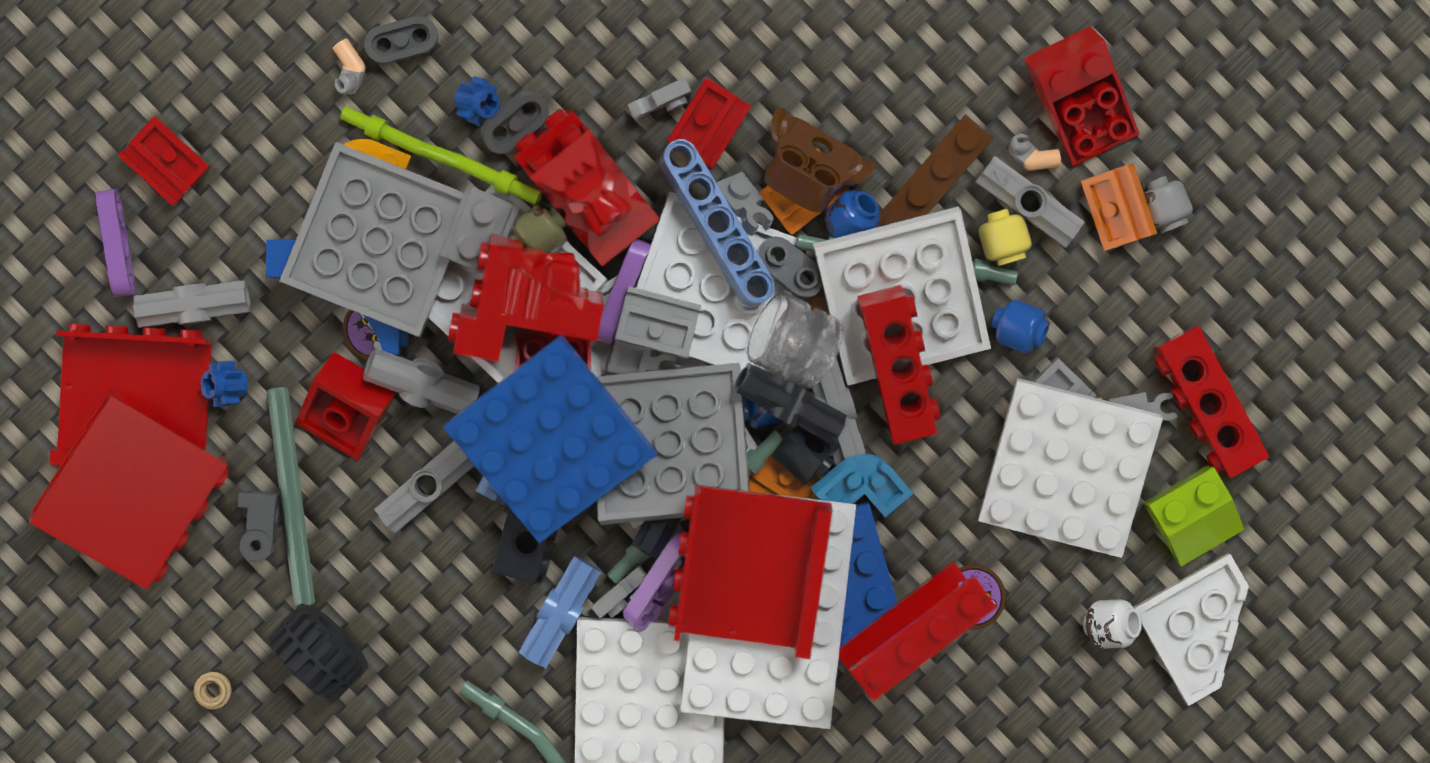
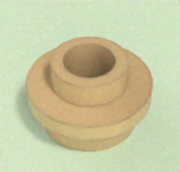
M208 672L202 675L194 686V696L197 702L207 709H218L224 706L229 701L232 693L230 681L226 676L218 672ZM213 683L219 687L220 693L217 697L209 695L207 691L209 684Z

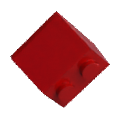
M333 352L314 377L295 424L359 461L386 416L397 392L363 380L365 369Z

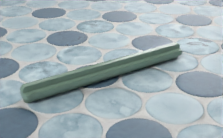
M286 387L271 388L267 392L293 602L297 607L300 603L310 606L315 603L289 391Z

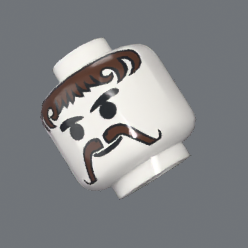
M1122 599L1100 600L1093 603L1083 619V629L1096 647L1102 649L1125 648L1130 646L1140 634L1141 617L1139 612L1128 601Z

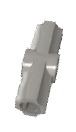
M996 156L992 158L975 182L1011 208L1015 214L1023 216L1024 219L1064 248L1074 239L1084 224L1082 219L1047 195L1042 187L1032 184ZM1025 192H1031L1038 197L1039 207L1035 212H1028L1022 208L1020 201Z
M238 280L208 286L206 283L174 287L173 291L134 296L133 308L138 327L147 328L178 322V325L211 321L212 317L251 312V301L247 282L245 280Z
M377 348L371 352L363 373V380L398 392L404 401L420 408L428 407L431 404L458 414L474 402L479 394L478 385L444 373L443 369L435 362L424 358L410 361Z
M831 351L805 359V369L815 398L847 415L843 431L834 440L840 445L833 455L836 462L835 465L837 466L851 456L865 454L861 434L855 421L858 419L849 388H845L835 352Z
M453 441L421 470L414 473L407 482L374 510L384 524L396 534L434 500L441 497L448 488L475 465L456 442ZM423 475H430L435 479L437 488L433 495H426L420 491L418 482Z

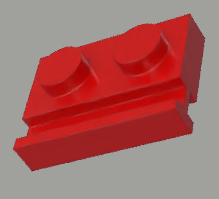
M706 77L673 129L667 142L671 143L676 140L690 142L698 151L705 165L713 170L752 105L739 99L736 95Z
M153 116L129 142L130 144L126 149L118 154L125 163L172 206H176L179 200L211 168L209 164L156 116Z

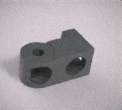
M243 490L238 494V507L248 508L246 533L241 538L239 544L240 551L250 561H262L271 556L276 549L280 493Z

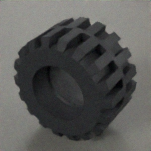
M300 603L269 636L274 653L286 668L304 685L323 698L337 701L368 669L366 658L357 644L333 620L315 607Z

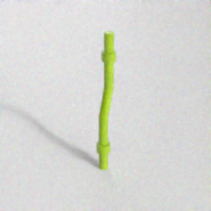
M345 106L342 110L341 120L365 130V135L377 141L384 139L418 156L459 169L493 185L494 190L503 195L510 196L512 194L534 205H537L542 197L541 191L517 181V176L505 170L498 172L464 155L425 143L389 126L387 120L376 115L369 117L348 106Z

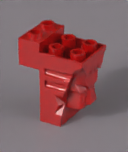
M560 108L544 120L546 127L538 134L534 135L531 131L523 136L515 144L518 150L512 155L599 264L603 266L656 224L660 218L574 111L569 108L564 112Z
M491 233L489 243L482 242L477 270L484 271L482 280L476 278L474 280L470 305L462 304L460 313L453 312L448 341L455 342L453 352L455 354L498 362L506 325L597 342L604 309L602 292L588 290L586 287H580L579 263L575 260L574 253H550L542 248L522 247V241Z

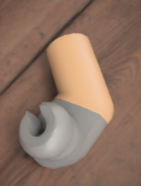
M346 38L332 48L343 64L339 78L335 79V88L343 95H352L361 87L366 68L364 62Z
M1017 134L1012 137L1009 144L1010 155L1024 169L1033 171L1061 167L1059 149L1039 151L1029 142L1027 135Z

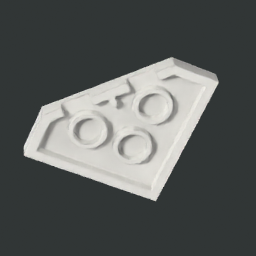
M1229 553L1134 606V609L1139 612L1141 617V626L1188 706L1221 688L1228 654L1232 649L1239 624L1238 618L1241 607L1247 595L1249 586Z

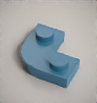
M872 454L854 455L843 460L811 487L820 500L853 504L865 494L884 517L888 516L913 495V492L884 459Z

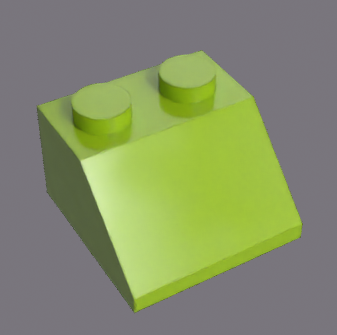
M1211 466L1201 468L1143 502L1180 567L1245 530L1231 495L1215 468Z

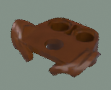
M781 107L776 108L771 122V135L773 144L776 145V154L766 170L764 178L767 185L777 193L809 211L823 212L828 207L837 190L844 185L849 187L864 181L877 167V164L872 159L861 156L851 147L832 138L808 122L792 116ZM812 142L822 143L828 148L829 153L819 152L814 148Z

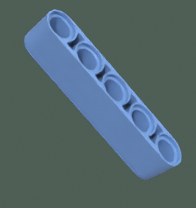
M686 140L671 142L660 157V166L664 175L738 299L748 307L762 305L773 295L775 283L771 274L696 148ZM673 151L683 152L687 157L688 165L683 168L675 167L669 159L670 153ZM692 183L702 184L707 191L706 199L696 200L692 198L689 193V185ZM718 215L722 217L726 223L725 231L722 233L712 231L708 225L709 216ZM730 247H737L744 252L745 261L742 265H735L729 261L727 251ZM756 279L763 284L764 293L762 297H753L748 293V280Z

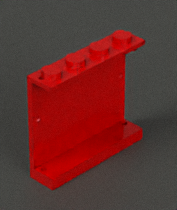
M69 324V331L57 330V336H63L57 449L50 450L49 465L62 464L110 389L123 396L124 403L206 451L209 399L202 393L201 378L205 371H210L209 365L212 360L213 339H203L202 331L180 330V337L165 336L166 329L143 328V335L128 334V327L106 326L105 333L91 332V325Z
M110 389L29 514V523L147 590L153 581L157 583L164 576L169 566L165 561L173 550L178 552L184 545L189 535L186 529L193 519L198 521L206 511L209 504L206 498L213 488L218 490L226 480L229 472L226 470L228 464L226 458L221 454L217 458L124 403L123 396Z
M695 484L694 496L686 495L683 518L690 519L689 533L681 532L678 554L685 555L684 569L676 568L673 591L680 592L679 604L671 605L668 627L675 628L674 641H680L682 632L795 648L796 658L810 659L833 515L832 503Z
M951 561L840 645L839 659L868 696L875 701L995 610L997 605L975 576L967 580L957 565Z

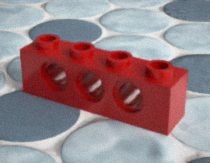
M901 285L858 295L857 298L887 427L894 445L938 434L935 421L940 420L941 416L936 398L930 399L927 387L933 386V380L928 364L922 365L919 353L925 351V345L920 329L914 331L911 318L918 317L913 296H906ZM894 323L902 325L901 330L896 335L888 336L884 334L885 329L889 325ZM907 358L910 360L904 369L895 370L892 368L898 359ZM910 392L917 393V397L913 402L908 404L900 402L905 394Z
M1192 326L1154 347L1158 354L1153 357L1157 368L1164 377L1169 375L1175 386L1171 393L1181 409L1187 408L1193 419L1189 422L1190 429L1199 442L1204 440L1210 451L1206 458L1210 466L1214 467L1218 474L1222 473L1223 477L1232 478L1270 457L1200 326ZM1189 360L1194 361L1199 367V375L1192 382L1187 381L1182 374L1183 365ZM1206 393L1212 394L1217 402L1215 410L1210 414H1205L1200 408V400ZM1224 426H1229L1234 432V440L1227 447H1223L1217 438L1219 430Z

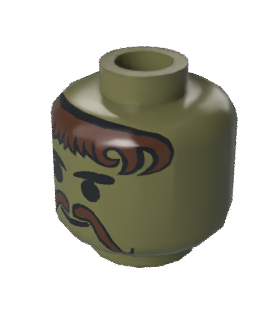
M535 205L513 223L512 228L515 234L511 238L522 241V247L542 248L544 251L551 253L565 244L567 238L562 229L568 224L554 207L547 211L543 206Z

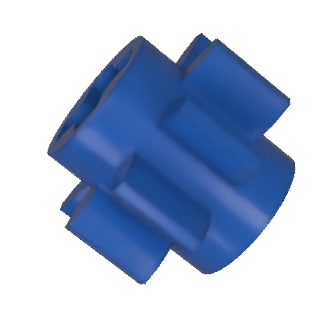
M473 76L471 84L460 83L461 86L457 89L454 97L455 105L458 108L457 116L467 119V122L481 125L482 118H491L497 113L500 100L495 93L498 88L496 85L487 83L486 79Z
M218 361V364H210V371H205L201 378L203 395L208 399L214 398V407L239 404V397H243L248 388L245 372L240 369L235 370V361Z

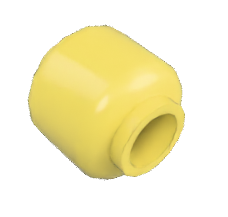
M1008 209L988 214V222L982 224L978 229L986 259L996 261L997 265L1000 266L1026 258L1025 252L1031 248L1032 242L1024 217L1019 214L1010 215Z

